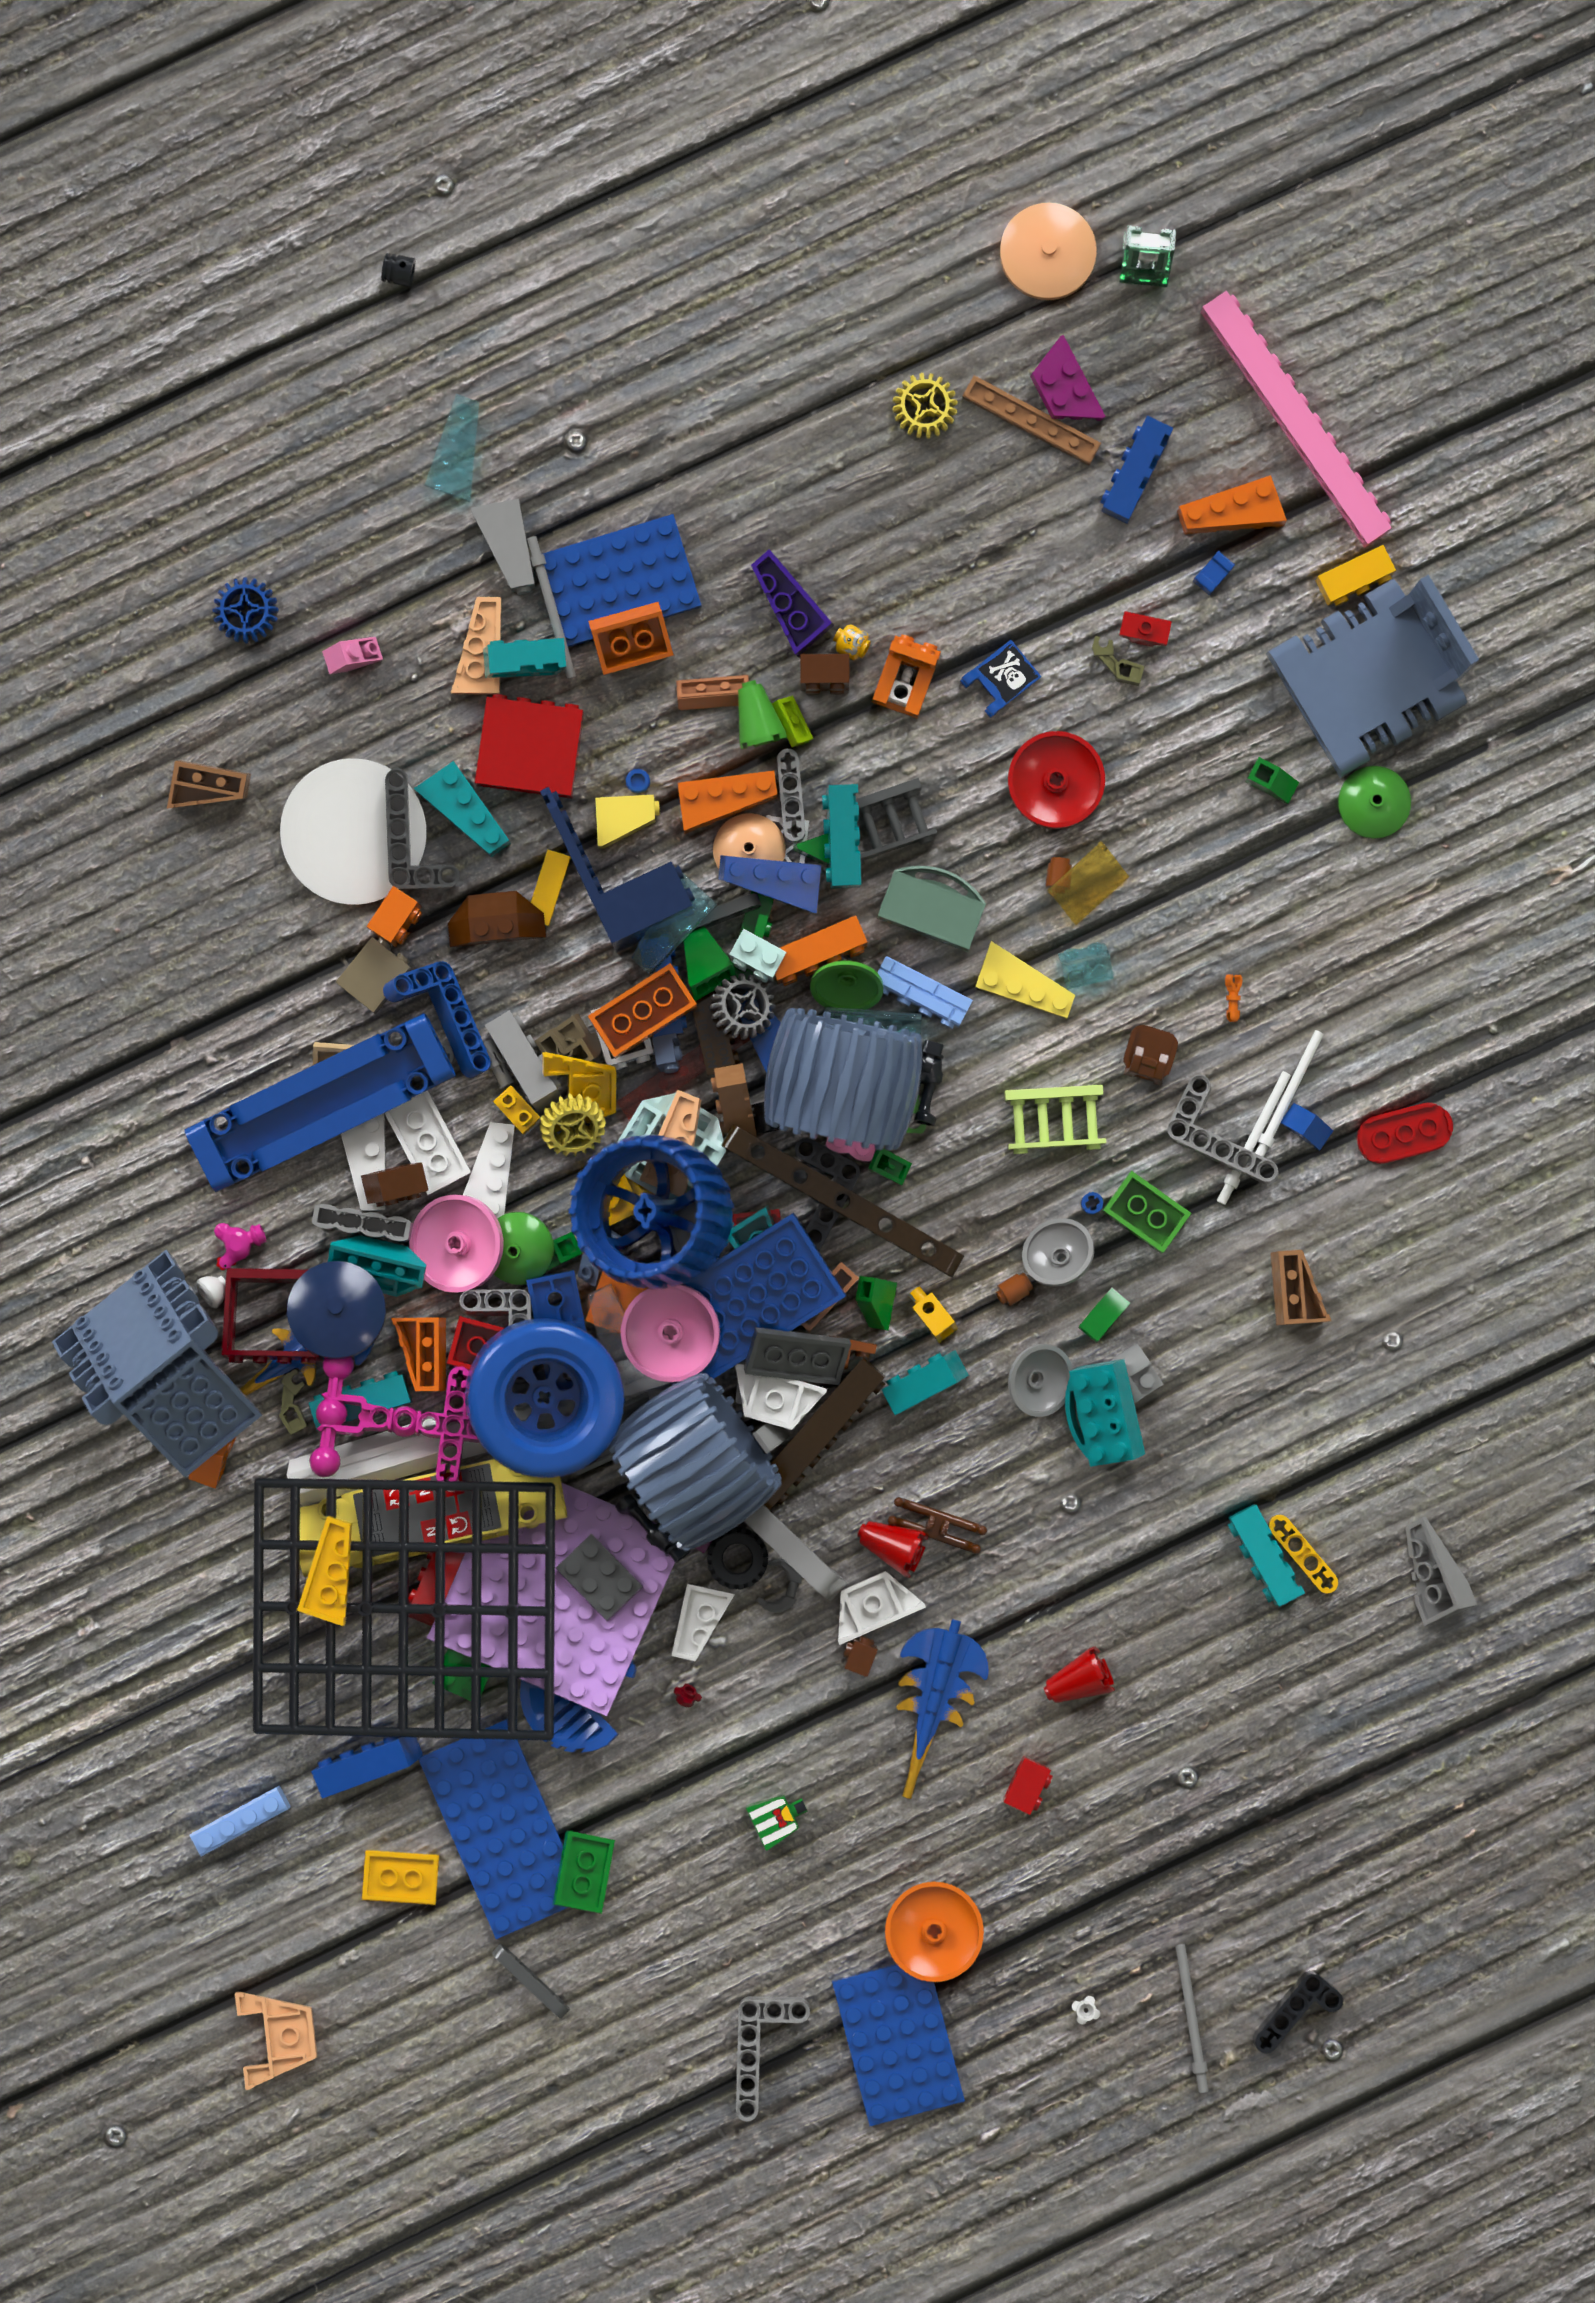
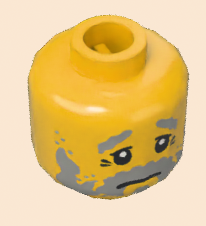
M851 624L847 625L844 629L839 628L833 639L836 642V652L839 654H849V659L853 661L859 657L863 658L871 644V641L868 640V633Z

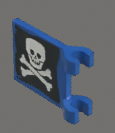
M1010 640L977 667L965 674L960 682L965 688H968L976 680L983 685L995 700L984 711L989 718H992L1003 707L1039 680L1041 675L1014 642Z

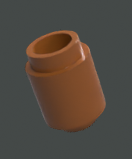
M1051 857L1046 877V887L1050 888V892L1063 894L1065 890L1070 889L1072 872L1070 859Z
M1025 1273L1015 1274L997 1285L998 1291L995 1293L1003 1305L1007 1303L1011 1306L1030 1294L1029 1291L1033 1290V1286Z

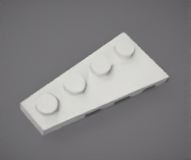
M490 1122L463 1195L483 1202L492 1210L496 1218H499L505 1214L515 1125Z

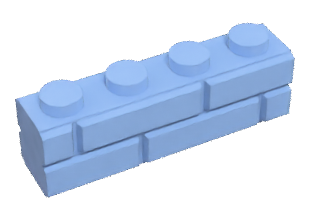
M888 956L885 957L877 972L883 981L884 995L888 996L890 992L898 996V1002L908 1007L911 1003L920 1007L918 1012L929 1018L932 1015L941 1018L940 1023L953 1029L954 1025L960 1026L973 1001Z
M279 1785L190 1834V1838L200 1856H203L288 1810L291 1806Z

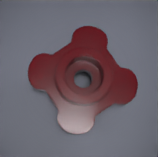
M684 1684L683 1687H675L674 1689L676 1701L683 1707H692L695 1701L700 1702L702 1696L690 1684Z

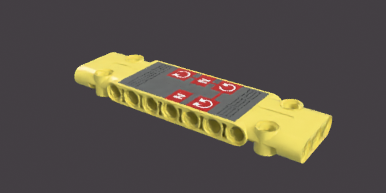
M495 1459L460 1467L458 1481L554 1483L555 1520L567 1518L560 1476L539 1478L515 1473V1471L503 1466ZM450 1469L446 1470V1474H441L445 1481H449L450 1477H454L451 1475ZM435 1472L405 1480L437 1481ZM363 1489L341 1495V1498L336 1499V1518L352 1523L351 1541H362ZM373 1490L372 1541L399 1542V1490ZM409 1490V1542H435L436 1491ZM446 1491L445 1543H472V1491ZM482 1491V1541L509 1535V1492ZM519 1492L518 1529L523 1527L535 1528L539 1524L545 1523V1492ZM326 1498L319 1503L300 1507V1540H320L326 1521ZM529 1510H533V1518L524 1520V1514ZM300 1550V1566L304 1577H308L316 1550ZM350 1551L349 1567L362 1568V1551ZM372 1551V1566L399 1560V1552ZM409 1552V1557L431 1552Z

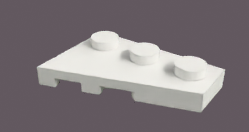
M687 1583L671 1656L696 1661L735 1594Z

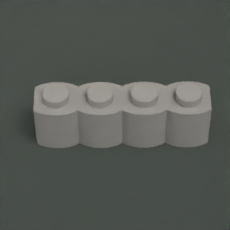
M329 1204L315 1205L312 1223L323 1229H339L350 1234L363 1233L374 1238L387 1237L397 1242L409 1241L413 1222L403 1217L393 1216L388 1218L375 1212L363 1213L352 1208L339 1209Z

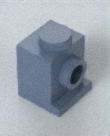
M677 1034L653 1037L656 1065L660 1072H677L680 1069L679 1060H682L681 1048L677 1046L681 1045Z

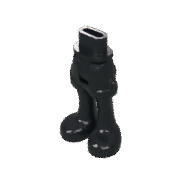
M925 1040L922 1049L920 1086L924 1084L914 1122L934 1126L936 1117L931 1114L930 1106L935 1087L942 1082V1060L944 1056L941 1054L944 1045L930 1040Z
M635 1490L634 1496L638 1500L641 1499V1497ZM631 1494L626 1495L616 1504L615 1508L619 1513L628 1514L639 1522L647 1532L646 1539L648 1542L663 1551L666 1557L671 1556L677 1563L691 1552V1550L684 1551L678 1548L677 1542L672 1543L668 1539L671 1534L668 1531L662 1533L659 1530L661 1523L655 1518L657 1524H654L644 1514ZM644 1503L643 1505H644V1506L647 1508V1510L651 1513V1511L649 1510V1508H648V1507L646 1506V1504Z

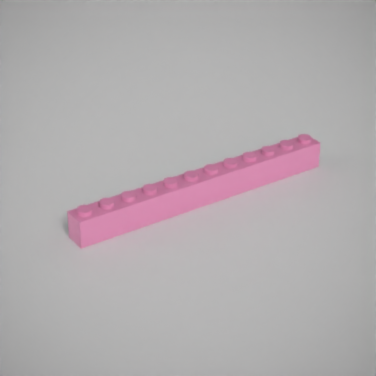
M1226 290L1204 305L1200 313L1364 548H1367L1389 533L1392 528L1389 516L1384 511L1381 513L1376 506L1378 502L1371 492L1367 493L1362 486L1364 482L1357 472L1353 473L1348 466L1350 461L1343 452L1339 453L1335 447L1336 441L1329 432L1325 433L1321 427L1323 423L1316 413L1312 414L1307 407L1309 403L1302 393L1298 394L1293 387L1295 382L1288 373L1284 374L1280 368L1281 362L1275 354L1271 355L1266 348L1268 344L1261 334H1256L1252 328L1254 324L1247 314L1243 315L1239 309L1240 303L1233 294L1230 296Z

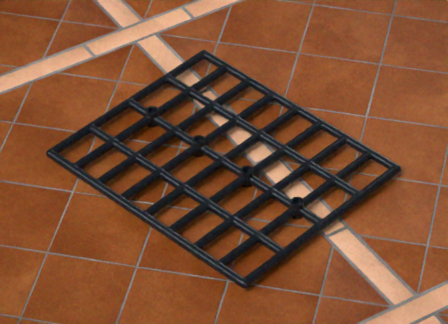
M257 1478L254 1481L253 1732L255 1734L552 1740L554 1738V1483ZM264 1488H290V1540H264ZM300 1489H326V1518L327 1516L336 1518V1489H363L362 1541H351L350 1551H362V1602L347 1603L346 1613H359L362 1616V1665L335 1664L336 1624L326 1621L325 1664L299 1663L300 1612L297 1609L300 1603V1550H316L319 1543L317 1540H300ZM373 1490H399V1542L372 1541ZM409 1490L436 1491L435 1542H409ZM446 1491H472V1543H445ZM482 1491L509 1492L508 1544L482 1543ZM519 1492H545V1544H518ZM264 1550H290V1601L288 1602L263 1601ZM372 1551L399 1552V1604L375 1603L372 1600ZM409 1552H435V1604H408ZM445 1553H472V1605H448L445 1602ZM482 1553L508 1554L507 1606L481 1605ZM518 1554H545V1606H521L518 1603ZM263 1611H286L289 1614V1663H263ZM373 1613L398 1614V1665H372ZM408 1614H432L435 1617V1666H408ZM446 1614L471 1615V1667L445 1666ZM481 1615H500L508 1618V1668L481 1667ZM518 1616H545L544 1668H518ZM263 1673H289V1725L263 1724ZM299 1673L325 1674V1726L299 1725ZM335 1674L362 1675L361 1726H335ZM372 1675H398V1727H371ZM408 1676H435L434 1728L408 1727ZM444 1676L471 1677V1729L444 1728ZM481 1677L508 1678L507 1730L481 1729ZM518 1678H544V1730H517Z

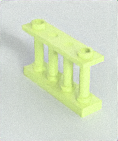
M1103 1085L1005 1090V1102L1010 1101V1106H1013L1015 1144H1008V1150H1013V1154H1026L1028 1149L1086 1146V1150L1101 1149V1145L1106 1144V1138L1098 1139L1096 1101L1098 1096L1103 1095ZM1083 1097V1101H1086L1088 1139L1074 1140L1071 1102H1074L1073 1098ZM1049 1099H1059V1103H1062L1064 1141L1049 1142L1047 1112ZM1026 1100H1035V1104H1037L1040 1142L1025 1143L1023 1105H1025Z

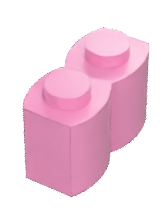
M827 1138L825 1147L840 1155L849 1154L850 1157L859 1162L867 1163L872 1161L875 1144H870L869 1148L866 1149L861 1147V1142L853 1141L851 1146H846V1140L834 1138L833 1143H830Z

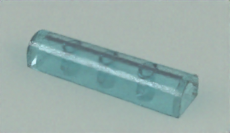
M825 1007V1011L831 1013V1018L840 1019L841 1014L847 1015V1021L858 1022L860 1017L864 1018L863 1024L874 1026L875 1021L881 1022V1028L889 1029L890 1025H894L897 1027V1032L901 1033V1030L905 1028L909 1030V1035L912 1031L921 1034L922 1013Z

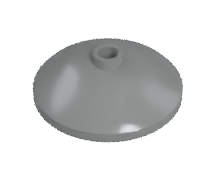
M1066 1218L1052 1219L1036 1227L1027 1237L1022 1251L1023 1264L1028 1274L1038 1283L1052 1287L1064 1286L1078 1280L1089 1269L1094 1257V1242L1088 1230L1079 1222ZM1061 1258H1066L1064 1261L1059 1262Z
M1036 1344L1021 1352L1012 1364L1008 1377L1009 1394L1014 1405L1023 1413L1034 1417H1044L1055 1413L1065 1404L1066 1389L1070 1378L1069 1371L1073 1370L1070 1359L1061 1349L1049 1344Z

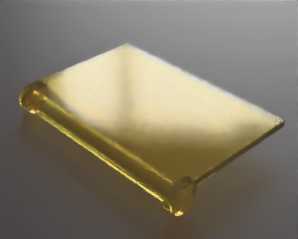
M1100 841L1097 846L1049 888L1047 892L1057 901L1072 922L1077 925L1120 886L1129 875L1108 848Z

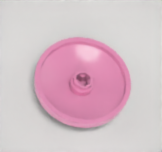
M446 1195L431 1201L417 1215L412 1227L409 1248L426 1264L424 1280L427 1283L446 1292H465L483 1285L497 1270L503 1254V1233L495 1214L483 1202L467 1195Z
M667 1284L665 1289L648 1288L630 1303L621 1324V1341L629 1361L644 1375L663 1382L683 1381L701 1372L714 1357L720 1339L718 1317L710 1302L700 1292L683 1284L679 1286Z

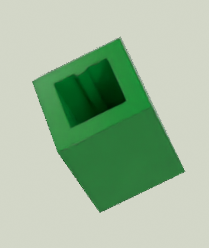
M1260 757L1256 760L1245 783L1286 804H1289L1299 784L1296 779L1283 769Z
M865 1276L859 1277L855 1300L870 1328L889 1331L897 1282Z

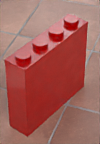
M493 694V697H487L475 777L476 786L542 795L541 790L549 787L551 792L556 791L559 797L572 799L584 718L583 709H579V705L565 704V707L555 706V702L542 700L541 704L531 703V699L517 697V701L508 700L506 695Z

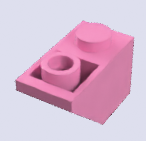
M376 637L339 641L322 651L329 674L348 672L383 660Z

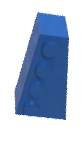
M384 1737L382 1741L377 1743L372 1741L362 1745L361 1749L353 1751V1749L347 1750L339 1754L340 1757L332 1760L329 1757L317 1762L318 1767L311 1772L322 1799L410 1767L424 1756L417 1738Z

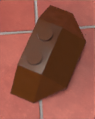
M517 891L469 895L448 922L450 948L547 938L544 913Z

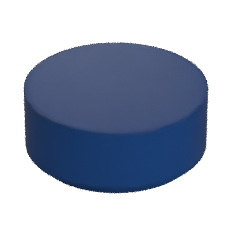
M642 769L630 771L626 777L627 788L635 794L646 792L650 786V778L647 772Z

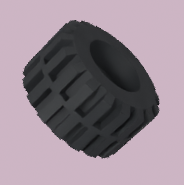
M736 1527L712 1541L707 1553V1566L712 1574L711 1576L720 1585L729 1589L741 1590L753 1586L762 1578L768 1565V1551L764 1541L757 1533L749 1529ZM733 1544L745 1545L751 1551L752 1563L744 1572H731L724 1565L723 1554Z

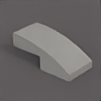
M769 1423L752 1434L766 1454L790 1437L785 1428Z

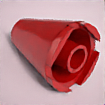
M872 1521L862 1524L857 1535L860 1538L861 1545L906 1578L911 1577L909 1571L915 1572L926 1548L922 1546L923 1539L928 1541V1533Z
M1096 1646L1089 1648L1046 1680L1047 1686L1044 1687L1047 1698L1049 1700L1053 1699L1055 1703L1115 1691V1688L1110 1686L1114 1684V1680L1105 1659L1099 1660L1097 1656L1100 1653L1099 1649Z

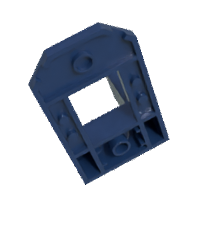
M549 787L540 791L616 953L669 929L676 922L695 915L693 911L697 909L694 902L695 898L689 887L685 889L687 887L684 881L685 877L679 865L674 867L672 861L607 892H603L566 810L560 811L563 805L557 792H551Z

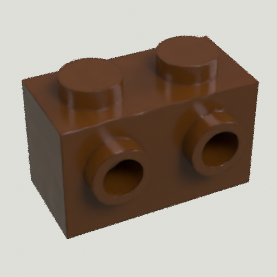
M860 1636V1639L855 1638L853 1643L848 1642L843 1653V1657L847 1658L844 1669L868 1677L878 1651L877 1646H874V1640Z

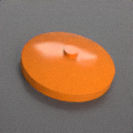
M943 1882L921 1883L903 1892L891 1906L885 1924L886 1944L895 1963L907 1974L929 1982L950 1980L965 1972L976 1960L984 1937L982 1917L974 1901L961 1889Z

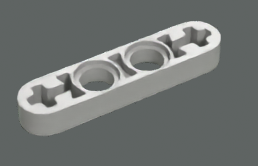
M784 749L777 756L783 831L785 839L790 843L796 844L805 837L799 758L794 750ZM785 755H790L791 759H795V761L791 762V772L782 775V771L786 772V763L781 762V760L785 759ZM787 778L796 780L797 787L794 790L790 791L784 788L783 782ZM789 802H796L799 805V811L796 814L787 813L785 806ZM801 818V821L796 820L797 830L802 832H799L797 837L793 838V835L788 833L792 829L791 821L786 822V819L794 820Z

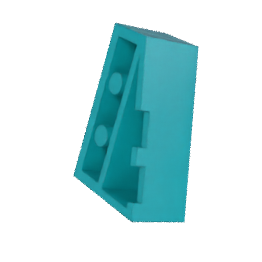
M564 638L535 641L515 640L512 643H504L502 640L491 641L490 645L483 649L485 678L556 676L566 668Z

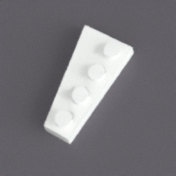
M385 1113L341 1133L361 1211L386 1210V1206L377 1207L376 1203L367 1204L361 1175L386 1169Z

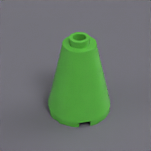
M756 680L742 683V688L738 689L739 745L741 750L748 749L749 746L753 745L757 747L780 741V738L786 739V731L762 684H756Z

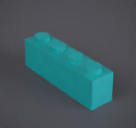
M397 1371L383 1375L384 1380L378 1382L371 1378L360 1382L361 1387L351 1389V1385L342 1388L343 1395L362 1396L366 1399L367 1403L382 1406L386 1409L413 1402L405 1374L398 1375ZM321 1394L313 1396L314 1401L309 1402L316 1430L321 1425L316 1418L317 1407L324 1400ZM345 1404L347 1417L344 1423L359 1419L358 1415L362 1411V1406Z

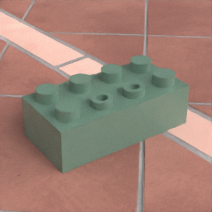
M908 866L894 870L877 919L968 952L986 903L968 882L954 873L931 866ZM923 872L944 876L961 885L968 891V894L966 896L961 895L955 889L941 882L918 879L915 877V874Z

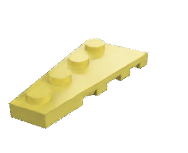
M990 942L975 988L1066 1019L1068 1018L1075 998L1073 993L994 942Z

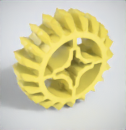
M920 373L918 381L914 375L910 376L911 384L904 380L902 382L904 389L897 388L896 393L899 396L893 397V402L899 404L893 406L892 409L893 412L899 413L895 416V421L904 420L900 424V428L905 429L909 426L907 432L909 435L916 430L917 438L921 437L922 432H926V438L930 439L931 431L936 436H939V427L943 431H947L948 426L946 423L953 424L954 422L950 415L957 414V410L952 407L956 406L958 402L956 399H951L955 396V391L946 392L950 384L947 382L941 386L943 378L938 377L935 382L933 381L934 375L932 373L929 374L928 379H924V373ZM918 389H929L924 395L911 394ZM936 393L944 401V412L939 410V406L934 403ZM930 398V409H927L926 407V410H922L920 414L921 402L924 404V402H927ZM906 400L910 401L911 405L916 409L913 419L905 409ZM928 416L939 418L932 423H920Z
M569 1093L567 1099L559 1096L558 1103L551 1101V1108L545 1107V1115H541L539 1127L542 1139L547 1143L549 1149L554 1148L557 1154L563 1151L566 1157L572 1152L576 1157L579 1151L586 1155V1148L588 1147L594 1150V1142L601 1143V1135L605 1133L606 1121L603 1118L604 1114L601 1108H599L596 1101L592 1102L589 1096L583 1099L579 1093L576 1098H573ZM586 1116L591 1119L589 1126L585 1125L584 1119ZM556 1124L560 1125V1134L554 1131Z

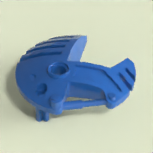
M633 1660L625 1675L630 1678H635L637 1671ZM521 1680L520 1700L525 1718L532 1730H544V1689ZM554 1694V1738L552 1740H543L545 1742H554L551 1745L554 1748L560 1749L564 1746L567 1747L564 1750L567 1752H576L580 1748H585L581 1753L591 1752L609 1745L619 1735L599 1713Z

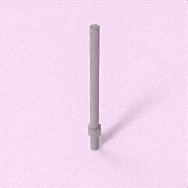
M529 537L527 540L532 555L530 560L532 567H535L555 639L564 638L566 668H564L566 678L570 679L576 677L546 572L545 564L547 563L545 556L541 554L537 537Z
M1185 1943L1176 1944L1194 2059L1192 2068L1193 2073L1196 2074L1199 2093H1205L1209 2091L1206 2078L1208 2068L1207 2062L1203 2059Z

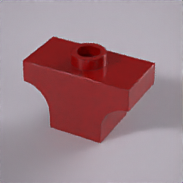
M1124 611L1119 636L1129 639L1131 643L1150 647L1154 645L1167 646L1172 621Z

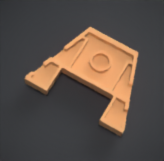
M243 1992L235 1993L237 2016L263 2013L268 2054L267 2064L243 2067L245 2090H249L317 2058L312 2007Z

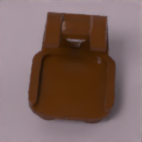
M1136 1026L1130 1034L1123 1062L1126 1067L1123 1075L1141 1078L1161 1086L1164 1077L1169 1075L1178 1048L1177 1038L1169 1032L1150 1026Z

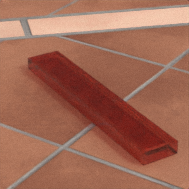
M739 1034L734 1038L735 1042L730 1043L732 1052L749 1042L750 1038L747 1036L745 1040H742ZM701 1045L684 1055L682 1060H679L680 1069L677 1072H659L617 1101V1104L629 1121L642 1100L673 1094L706 1071Z

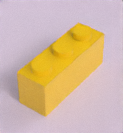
M1381 545L1319 575L1315 581L1327 605L1335 604L1337 607L1349 600L1348 596L1356 593L1357 596H1360L1371 590L1369 586L1377 582L1379 586L1392 579L1391 576L1395 573L1396 569L1384 545Z

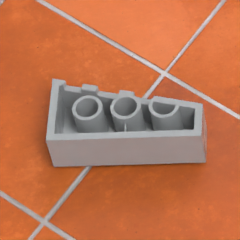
M509 1010L487 1023L485 1027L531 1104L541 1117V1115H545V1107L551 1108V1101L559 1102V1096L562 1097L558 1088L561 1085L555 1075H543L542 1054L537 1056L534 1051L537 1047L531 1035L525 1036L522 1031L525 1025L519 1015L514 1017Z

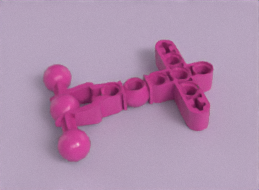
M352 1357L346 1359L324 1358L323 1370L329 1377L327 1392L321 1394L324 1400L321 1401L316 1410V1418L321 1424L317 1428L321 1432L320 1447L313 1451L309 1459L312 1472L320 1477H329L338 1471L341 1462L338 1452L334 1449L336 1433L360 1437L365 1431L381 1432L388 1429V1432H394L400 1437H410L414 1434L419 1436L421 1433L426 1437L439 1438L440 1445L436 1468L437 1481H445L441 1474H446L447 1466L442 1464V1462L451 1464L450 1472L454 1477H450L449 1481L459 1480L464 1441L480 1443L477 1436L471 1433L472 1426L466 1411L465 1393H463L469 1373L466 1368L461 1366L455 1367L449 1373L444 1413L425 1412L422 1414L421 1411L417 1412L408 1406L399 1407L395 1410L390 1408L388 1410L385 1407L367 1403L366 1399L362 1396L343 1395V1380L352 1373L354 1368ZM459 1374H463L464 1379H466L461 1382V1391H457V1381L454 1379L458 1378ZM461 1398L464 1401L463 1406L459 1409L452 1408L450 1406L452 1399ZM345 1404L362 1406V1411L358 1415L360 1423L357 1427L342 1425L347 1417ZM379 1413L387 1416L386 1422L382 1425L374 1422V1417ZM401 1417H410L412 1419L411 1424L408 1427H400L398 1421ZM427 1419H433L436 1421V1426L432 1430H425L422 1426L423 1422ZM458 1422L461 1425L460 1430L456 1433H450L447 1431L448 1424ZM446 1447H456L457 1454L454 1457H446L444 1455Z

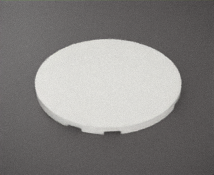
M359 758L332 761L321 765L307 774L289 795L283 809L280 824L282 849L292 872L315 894L342 904H366L385 898L393 886L389 882L385 792V777L392 769L387 766ZM398 773L391 774V784L394 786L402 785L403 777ZM408 784L411 865H419L426 846L427 826L420 800ZM394 797L391 800V807L396 811H400L404 808V801L400 797ZM394 822L392 824V831L396 835H402L405 832V826L401 822ZM402 846L393 848L392 853L396 859L405 858L406 850ZM399 870L394 873L393 878L395 882L402 884L406 882L407 875Z

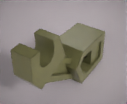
M1095 636L1092 645L1094 657H1098L1116 677V681L1139 686L1145 666L1125 659L1118 662L1114 657L1113 640L1109 639L1108 645L1103 648L1099 646L1100 637ZM1119 666L1131 668L1129 677L1120 675Z
M298 1369L285 1374L281 1382L283 1384V1393L279 1417L290 1435L308 1427L300 1406L294 1404L295 1396L306 1385L304 1381L297 1385L293 1383V1377L300 1374ZM293 1407L298 1418L289 1422L285 1414Z

